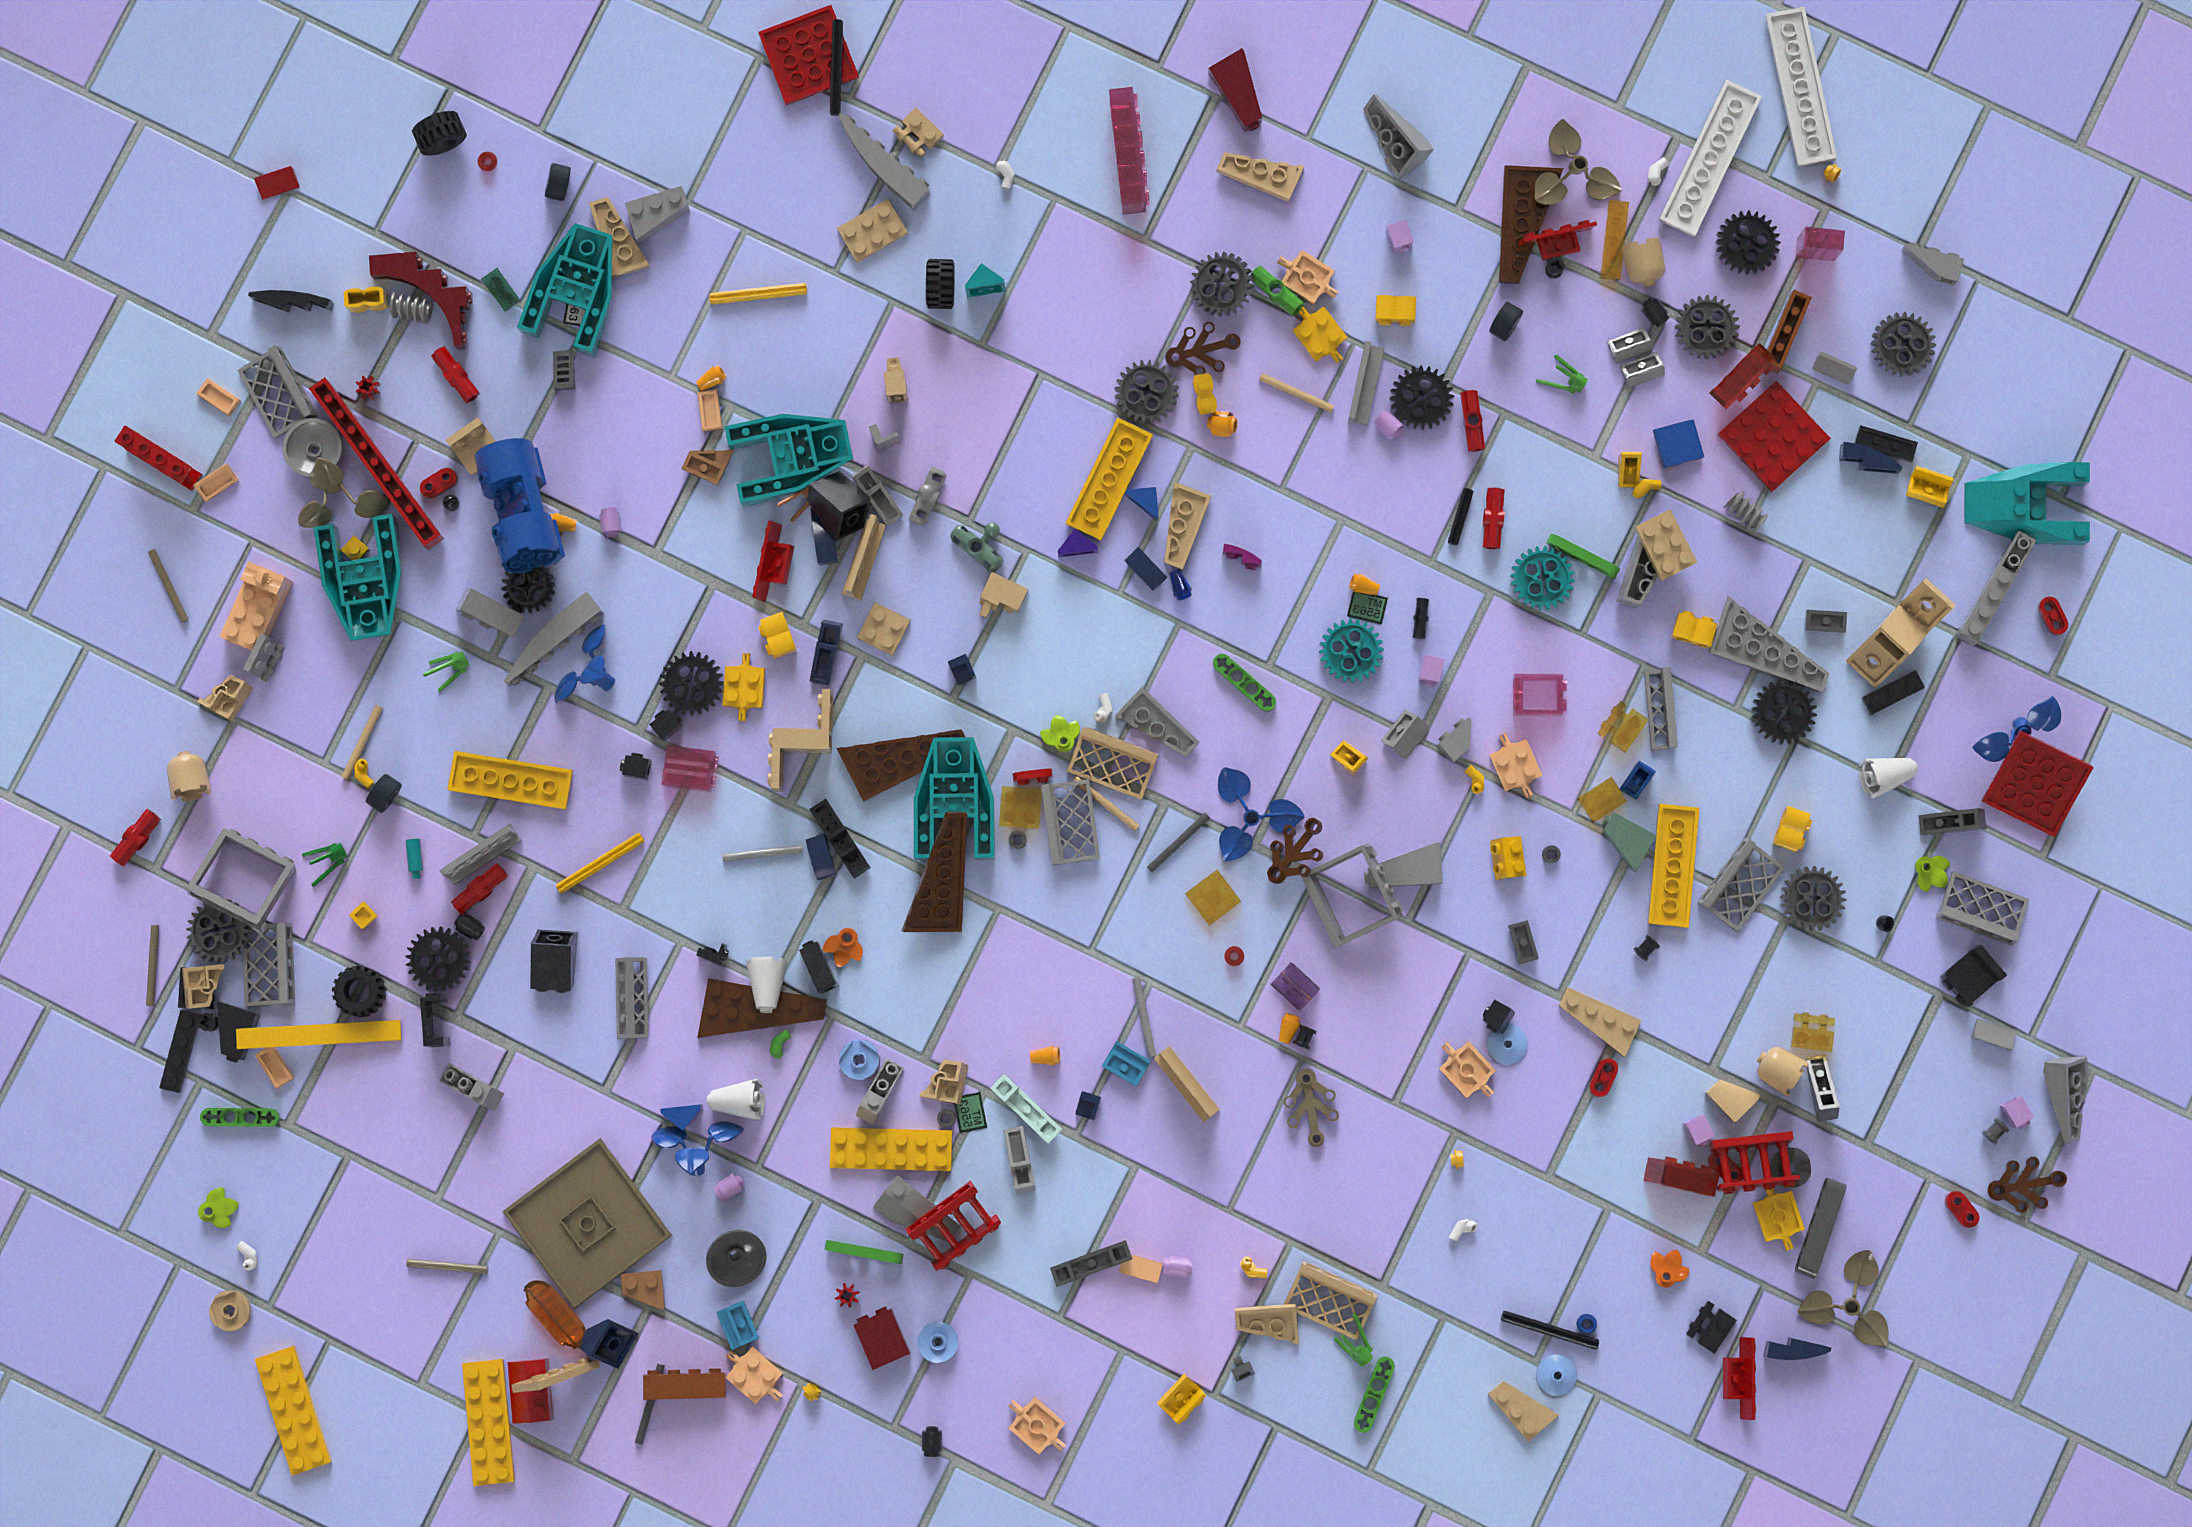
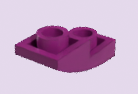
M1224 544L1222 555H1226V558L1238 559V557H1242L1241 565H1245L1246 569L1257 570V567L1261 568L1262 560L1251 552L1237 546Z

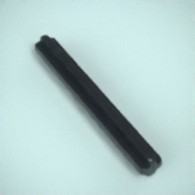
M834 19L832 21L831 116H838L841 112L843 21L841 19Z
M1508 1311L1502 1312L1501 1321L1594 1350H1597L1599 1346V1339Z

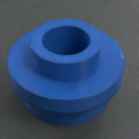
M1590 1314L1581 1315L1576 1322L1577 1329L1583 1334L1593 1333L1597 1328L1595 1317ZM1585 1320H1588L1590 1322V1326L1588 1328H1585L1583 1326V1322Z

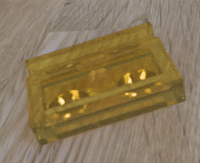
M1612 777L1577 798L1592 823L1627 802Z

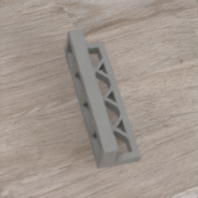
M1365 341L1348 422L1365 426L1368 425L1384 348L1372 346L1370 341Z
M1671 667L1644 671L1651 751L1675 749L1678 747ZM1660 674L1661 683L1657 688L1650 683L1649 675ZM1655 693H1658L1663 699V703L1659 707H1656L1651 701V697ZM1657 712L1664 717L1665 722L1661 727H1658L1653 722V717ZM1659 732L1666 737L1667 745H1655V736Z
M647 957L615 958L617 1039L648 1038ZM633 962H640L638 974L634 971ZM636 982L641 985V991L638 994L634 991V984ZM637 1001L641 1005L639 1014L634 1010V1005ZM637 1022L641 1025L642 1034H635V1024Z

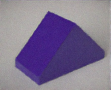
M1074 529L1058 549V558L1098 553V548L1096 544Z

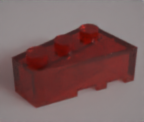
M1761 343L1757 344L1709 394L1725 409H1728L1736 401L1740 403L1748 395L1746 391L1750 387L1754 389L1761 382L1759 377L1763 373L1767 375L1774 368L1772 364L1777 359Z
M1665 1156V1160L1648 1157L1643 1181L1715 1197L1720 1173L1713 1172V1167L1705 1165L1697 1168L1693 1162L1683 1161V1164L1677 1163L1676 1158Z

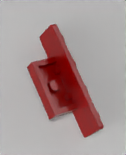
M1589 220L1579 222L1577 226L1572 227L1571 224L1561 226L1560 230L1553 231V228L1541 231L1542 234L1535 235V232L1523 235L1524 238L1518 243L1521 246L1537 242L1542 261L1578 253L1581 249L1576 233L1593 229L1597 226V222L1590 223Z
M770 520L765 529V538L761 548V557L757 567V576L752 595L753 598L766 602L770 583L787 585L795 547L791 544L778 543L782 525Z
M1740 1337V1357L1723 1358V1399H1740V1419L1755 1420V1338Z

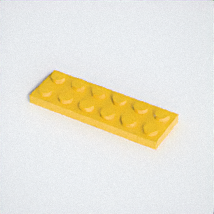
M1117 417L1065 525L1102 541L1153 437L1152 433Z
M454 751L447 790L567 810L573 770Z
M1658 804L1648 924L1689 928L1699 819L1698 807Z
M831 1127L830 1168L951 1171L952 1130Z
M295 1345L256 1358V1366L291 1475L293 1476L332 1462Z
M504 1359L462 1363L473 1486L515 1482Z

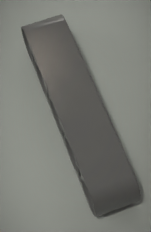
M1830 1178L1825 1179L1795 1266V1272L1813 1279L1816 1278L1845 1195L1846 1184Z

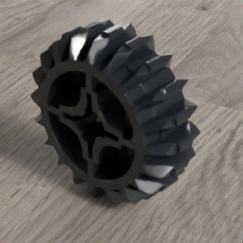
M543 564L532 568V572L542 576L543 582L533 581L529 571L522 572L524 573L522 581L514 585L516 578L522 573L510 574L505 572V575L509 578L502 579V582L507 584V586L501 587V590L508 591L503 595V598H510L507 604H514V610L520 607V612L524 613L527 608L528 612L532 614L533 607L539 612L540 604L546 608L547 604L544 601H552V598L548 595L555 594V591L550 588L555 587L556 584L549 582L553 580L554 576L552 574L548 575L550 572L548 568L543 570ZM528 583L534 585L533 587L529 588L528 592L524 588L528 585ZM543 588L541 595L533 600L535 592ZM513 591L524 592L526 602L518 600Z

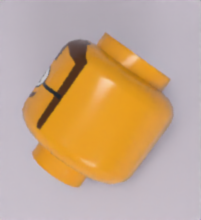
M1216 411L1212 414V417H1208L1207 428L1210 429L1213 436L1230 437L1233 433H1236L1238 421L1233 413Z

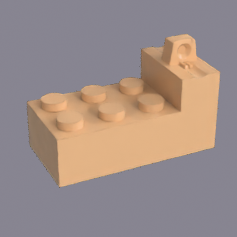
M248 561L240 578L243 581L242 587L219 637L252 651L260 633L268 637L270 636L293 582L283 575Z

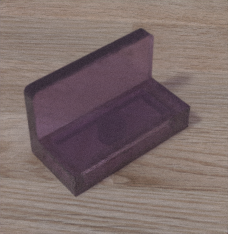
M1292 962L1270 984L1299 1011L1320 990Z

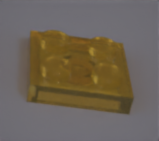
M1002 786L999 827L1039 829L1042 789Z
M1218 870L1185 893L1209 926L1241 902Z

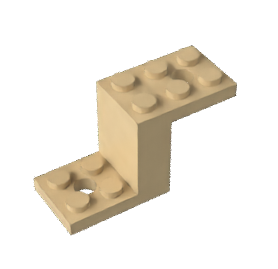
M1925 578L1885 618L1874 633L1848 657L1846 662L1876 688L1914 651L1929 631L1956 605ZM1923 602H1929L1932 608H1927ZM1869 658L1875 659L1878 665L1872 664Z
M822 689V694L818 695V706L822 708L821 714H818V726L821 729L773 728V733H769V745L772 747V753L768 754V765L772 768L771 773H768V785H770L774 792H783L784 752L832 753L833 693L830 689Z

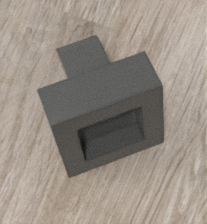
M1241 1356L1233 1359L1236 1368L1231 1369L1236 1382L1255 1374L1250 1361L1243 1363Z

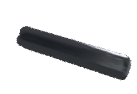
M1464 488L1448 538V544L1457 546L1474 493L1472 489Z

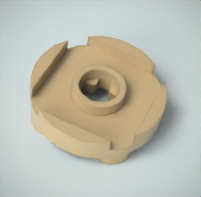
M234 1290L223 1291L215 1296L209 1308V1316L216 1327L225 1331H235L245 1326L250 1320L251 1304L242 1292ZM228 1305L235 1308L232 1317L230 1314L225 1313Z

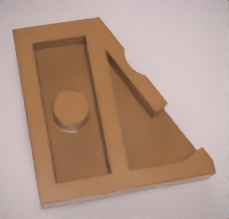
M731 449L721 451H689L681 469L718 486L734 451Z
M662 1270L621 1274L623 1295L658 1309H665Z

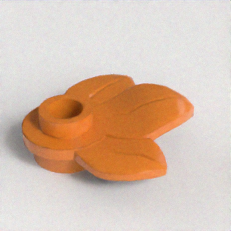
M851 928L842 929L838 935L830 936L823 945L824 952L834 953V961L838 967L846 965L851 958L860 961L863 955V948L857 942V933ZM845 935H851L850 942L844 940Z
M1678 1250L1670 1251L1665 1257L1656 1251L1652 1254L1650 1267L1656 1273L1655 1280L1659 1286L1669 1288L1675 1282L1684 1281L1689 1274L1690 1269L1681 1266L1682 1257ZM1663 1274H1667L1669 1280H1665Z

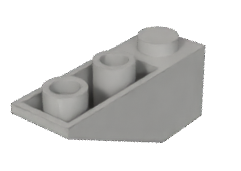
M1914 242L1906 243L1902 248V251L1935 281L1953 286L1959 281L1964 258H1960L1958 254L1941 253L1939 249L1932 247L1928 249L1922 248L1920 244Z
M886 1058L859 1105L856 1113L857 1117L874 1125L904 1067Z
M449 1063L440 1079L444 1084L493 1111L497 1109L505 1094Z

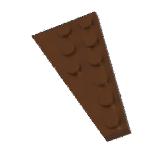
M1504 166L1499 283L1519 284L1534 243L1519 246L1518 242L1524 238L1523 235L1535 232V235H1538L1549 205L1540 204L1534 199V186L1537 178L1545 172H1552L1560 179L1564 168Z
M962 729L836 749L863 802L922 773L933 738L965 737Z
M945 812L901 930L902 932H962L967 831L966 812Z
M708 978L697 1038L824 1020L827 999L780 991L777 1008L773 1009L772 1013H761L760 1009H756L751 986Z

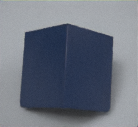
M966 654L948 661L958 685L976 678Z
M1082 1091L1075 1114L1094 1120L1101 1097Z

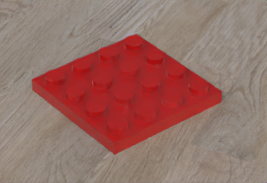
M832 5L758 32L785 105L830 89L832 21L837 19ZM844 36L841 85L859 78Z
M1777 380L1717 434L1771 493L1831 439Z
M2020 730L2010 747V751L2002 761L1986 790L1982 802L2055 837L2094 767Z

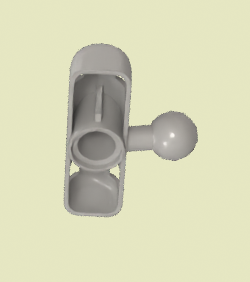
M933 466L930 468L926 480L919 488L915 498L916 502L909 516V521L918 525L926 524L945 482L946 473ZM934 476H938L942 479L940 483L934 481L932 478ZM918 512H922L926 515L925 518L922 519L916 516V514Z

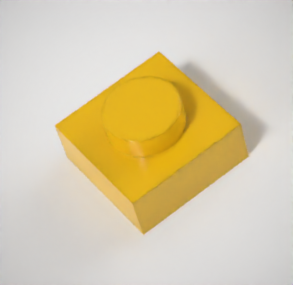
M354 535L341 549L352 560L362 559L370 550Z
M365 901L349 914L362 930L378 917Z

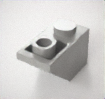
M1469 717L1466 720L1461 718L1454 725L1456 728L1451 733L1447 731L1439 738L1441 742L1437 746L1452 763L1470 749L1471 719Z

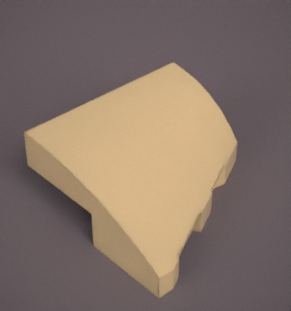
M230 675L222 684L211 689L213 693L205 699L199 698L197 702L216 714L233 721L253 687L245 681Z
M224 964L182 968L187 1009L210 1006L213 992L218 985V979L224 970Z
M943 1060L938 1072L930 1078L931 1083L926 1090L920 1092V1097L960 1105L969 1065L958 1061Z
M1721 1079L1705 1092L1714 1104L1721 1108L1734 1123L1761 1097L1758 1093Z

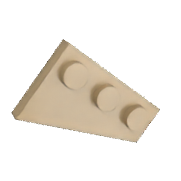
M1296 1304L1235 1308L1236 1330L1260 1336H1271L1277 1340H1288L1299 1345Z
M1502 1381L1488 1393L1528 1442L1559 1416L1505 1381Z

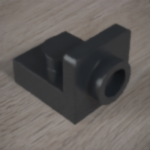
M722 943L718 954H716L715 949L705 946L704 949L698 948L696 956L721 965L722 961H726L729 950H727V945Z

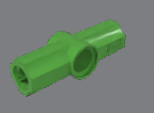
M1261 265L1252 271L1250 275L1254 277L1252 282L1266 293L1271 301L1280 305L1292 317L1301 311L1304 302L1287 289L1282 281L1273 277ZM1275 288L1281 289L1278 294L1272 293V290Z

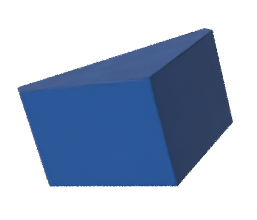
M1156 487L1128 489L1125 492V496L1155 521L1158 519Z
M1638 761L1621 785L1620 790L1637 800L1656 771L1643 762Z
M703 1105L662 1108L660 1112L682 1131H685L702 1111Z

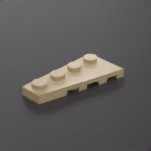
M1224 152L1216 172L1289 202L1304 166L1288 165L1285 162H1269L1267 159L1260 158L1258 160L1252 159L1249 156Z
M606 197L589 202L597 230L613 235L612 278L650 267L609 198Z
M1174 482L1164 564L1183 570L1210 502L1211 495Z
M1566 987L1558 1006L1600 1037L1610 1047L1614 1048L1619 1054L1626 1057L1641 1020Z
M589 1357L577 1360L578 1363L576 1364L568 1363L563 1365L561 1369H552L547 1371L546 1374L536 1375L530 1379L512 1384L513 1393L541 1390L600 1367L599 1360H590Z

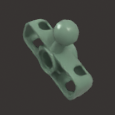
M994 522L988 523L984 528L985 533L981 539L965 526H956L950 534L953 543L988 571L997 572L1003 565L1004 560L1001 555L987 545V542L990 538L998 536L1000 532L999 526ZM954 536L960 540L959 544L953 540ZM975 544L982 545L979 552L972 551V547ZM985 561L991 565L990 568L984 565Z

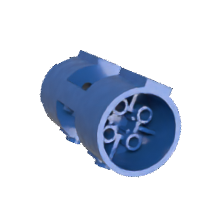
M512 438L496 441L479 449L474 455L478 471V481L483 495L488 499L494 500V509L497 511L499 521L491 529L501 567H504L507 572L522 573L533 571L532 568L542 564L544 567L557 564L565 557L557 522L552 520L549 513L544 512L539 490L547 483L538 448L534 447L530 440Z

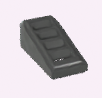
M573 350L553 351V382L555 391L575 390ZM569 356V360H558V357ZM569 364V367L558 368V365ZM569 371L567 375H559V372ZM559 379H569V382H559Z

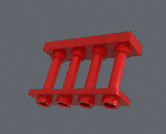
M126 425L123 426L114 440L115 443L122 446L126 451L191 491L195 488L194 484L199 482L203 474L193 469L189 464Z
M1793 1131L1712 1140L1709 1144L1710 1152L1719 1154L1724 1182L1718 1185L1717 1192L1723 1191V1194H1732L1736 1192L1735 1190L1743 1189V1192H1750L1756 1190L1755 1188L1757 1187L1769 1190L1776 1188L1775 1185H1783V1187L1795 1186L1800 1180V1175L1792 1176L1787 1146L1794 1139ZM1771 1145H1776L1779 1148L1784 1177L1772 1178L1767 1148ZM1756 1147L1759 1150L1764 1179L1752 1180L1747 1155L1749 1148ZM1728 1150L1739 1152L1744 1181L1732 1182L1727 1157Z
M971 1180L905 1228L912 1240L920 1239L935 1259L931 1264L936 1271L946 1268L952 1259L962 1256L967 1248L981 1242L983 1236L996 1231L1001 1224L999 1217L996 1214L990 1217L976 1199L978 1190ZM965 1202L971 1204L984 1222L975 1230L959 1210V1206ZM948 1214H953L968 1234L959 1242L943 1223V1218ZM932 1226H936L951 1245V1248L943 1254L940 1253L926 1234L927 1230Z

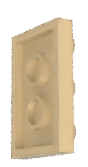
M888 199L837 228L857 263L908 234Z
M1671 509L1634 527L1660 581L1698 563Z

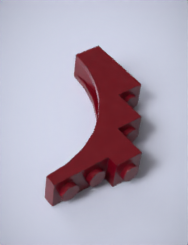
M416 251L369 255L370 275L373 279H389L404 282L430 296L440 306L448 320L455 348L457 350L465 349V343H468L467 331H464V324L467 323L466 313L463 311L471 310L470 304H473V294L469 292L466 286L445 288L448 286L447 274L445 275L441 269L421 270L424 267L423 258Z

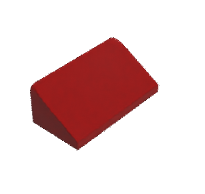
M292 166L254 178L262 200L300 188Z

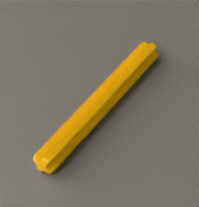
M800 283L710 293L709 299L713 305L806 295L807 285Z
M640 833L635 834L557 883L556 888L560 893L566 892L644 843V838Z

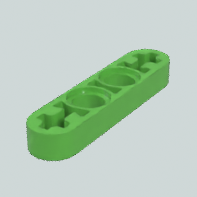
M1550 534L1546 542L1550 547H1554L1556 550L1611 578H1616L1620 571V568L1555 534Z
M1226 654L1215 656L1213 667L1219 674L1262 711L1269 712L1274 709L1276 699L1267 689ZM1218 659H1226L1225 664L1229 668L1231 664L1235 666L1229 671L1228 675L1224 673L1227 671L1225 667H1218ZM1234 671H1240L1243 678L1241 681L1235 682L1232 680L1231 674ZM1249 684H1255L1258 691L1256 694L1250 695L1247 693L1246 687ZM1261 691L1264 692V694H1262L1263 698H1265L1266 700L1268 698H1271V707H1269L1268 705L1264 707V702L1260 698L1258 699V701L1255 700V698L1259 696Z
M206 1108L200 1114V1121L206 1126L273 1127L280 1122V1114L275 1109ZM209 1111H211L212 1115H220V1119H211V1123H209V1119H205V1116L209 1115ZM229 1111L235 1114V1120L232 1123H228L225 1120V1115ZM259 1111H262L261 1116H268L271 1112L275 1116V1120H272L271 1123H269V1120H261V1124H259ZM248 1112L255 1114L256 1118L253 1123H248L245 1120V1115Z
M826 1240L824 1248L827 1251L902 1264L904 1255L902 1253Z
M1381 1357L1376 1362L1354 1418V1427L1359 1432H1368L1374 1423L1395 1368L1393 1360L1389 1357ZM1386 1360L1389 1361L1388 1364L1391 1366L1390 1370L1386 1369L1384 1375H1388L1387 1379L1375 1375L1377 1371L1381 1373L1382 1367L1380 1363H1384ZM1375 1379H1381L1384 1383V1387L1380 1391H1376L1372 1387ZM1368 1398H1373L1376 1401V1407L1373 1410H1368L1365 1407V1401ZM1363 1409L1365 1412L1373 1414L1372 1418L1367 1416L1366 1422L1369 1423L1368 1426L1360 1429V1424L1357 1422L1362 1420L1365 1415L1361 1414Z

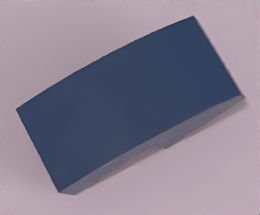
M1139 547L1124 560L1153 591L1168 578Z
M821 834L806 839L816 879L821 880L837 875L826 835Z

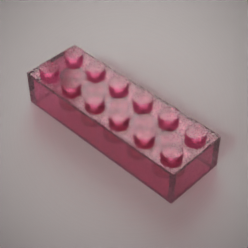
M1133 87L1109 89L1122 214L1146 212V206H1150L1149 189L1144 188L1147 186V172L1142 170L1145 167L1144 150L1140 151V148H1143L1142 131H1138V129H1141L1140 113L1135 111L1138 110L1137 93H1133Z

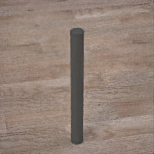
M1203 813L1147 866L1151 873L1155 871L1210 817Z
M657 1363L655 1370H660V1374H663L665 1365ZM655 1400L646 1401L635 1439L636 1444H643Z

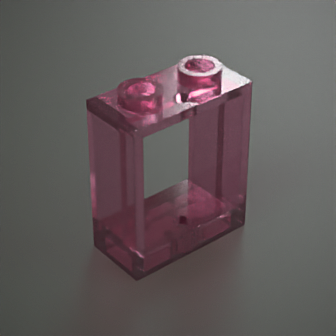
M1514 674L1513 716H1562L1563 711L1567 710V700L1563 699V691L1567 690V680L1563 679V674ZM1523 681L1556 682V710L1523 709Z

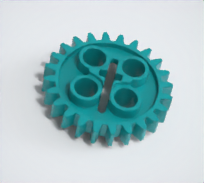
M1536 546L1534 553L1529 548L1527 550L1528 556L1521 553L1522 560L1516 559L1515 562L1518 566H1512L1511 568L1516 572L1510 574V577L1515 579V581L1510 583L1511 586H1516L1513 593L1519 592L1520 595L1517 600L1525 599L1523 605H1526L1528 602L1531 603L1530 609L1538 605V611L1542 609V606H1545L1548 611L1550 604L1557 608V601L1563 604L1564 599L1562 596L1569 598L1570 595L1567 590L1572 591L1574 589L1569 585L1575 582V579L1570 578L1575 573V571H1569L1572 563H1565L1568 557L1560 558L1561 551L1554 554V547L1548 552L1546 546H1544L1542 551ZM1538 561H1541L1543 577H1547L1544 582L1547 592L1546 596L1543 594L1542 580H1538L1541 575ZM1548 562L1553 563L1555 571H1548L1545 564ZM1533 566L1536 573L1529 575L1526 572V567ZM1556 582L1559 585V590L1552 591L1549 583ZM1536 585L1539 588V594H1532L1529 587Z
M1349 618L1348 624H1345L1343 619L1341 620V626L1334 623V630L1327 629L1329 636L1324 634L1322 636L1326 642H1320V646L1324 647V649L1319 650V654L1324 655L1320 662H1327L1323 668L1331 669L1329 675L1336 673L1335 680L1342 676L1343 683L1346 682L1347 678H1350L1352 684L1355 678L1362 682L1363 675L1369 679L1368 672L1370 671L1375 674L1374 666L1380 667L1381 665L1377 660L1383 659V656L1378 654L1384 651V648L1378 647L1383 641L1376 640L1379 633H1372L1373 626L1367 629V622L1360 625V619H1357L1355 624H1353L1351 618ZM1353 632L1358 633L1360 640L1357 642L1351 641L1349 634ZM1341 636H1344L1346 638L1347 643L1349 644L1351 649H1356L1354 654L1362 663L1361 666L1357 664L1356 659L1354 658L1352 653H1347L1348 646L1341 639ZM1340 643L1343 646V650L1339 653L1335 652L1332 649V645ZM1367 649L1371 656L1368 659L1362 658L1360 656L1361 650ZM1351 660L1354 667L1346 669L1343 666V662Z

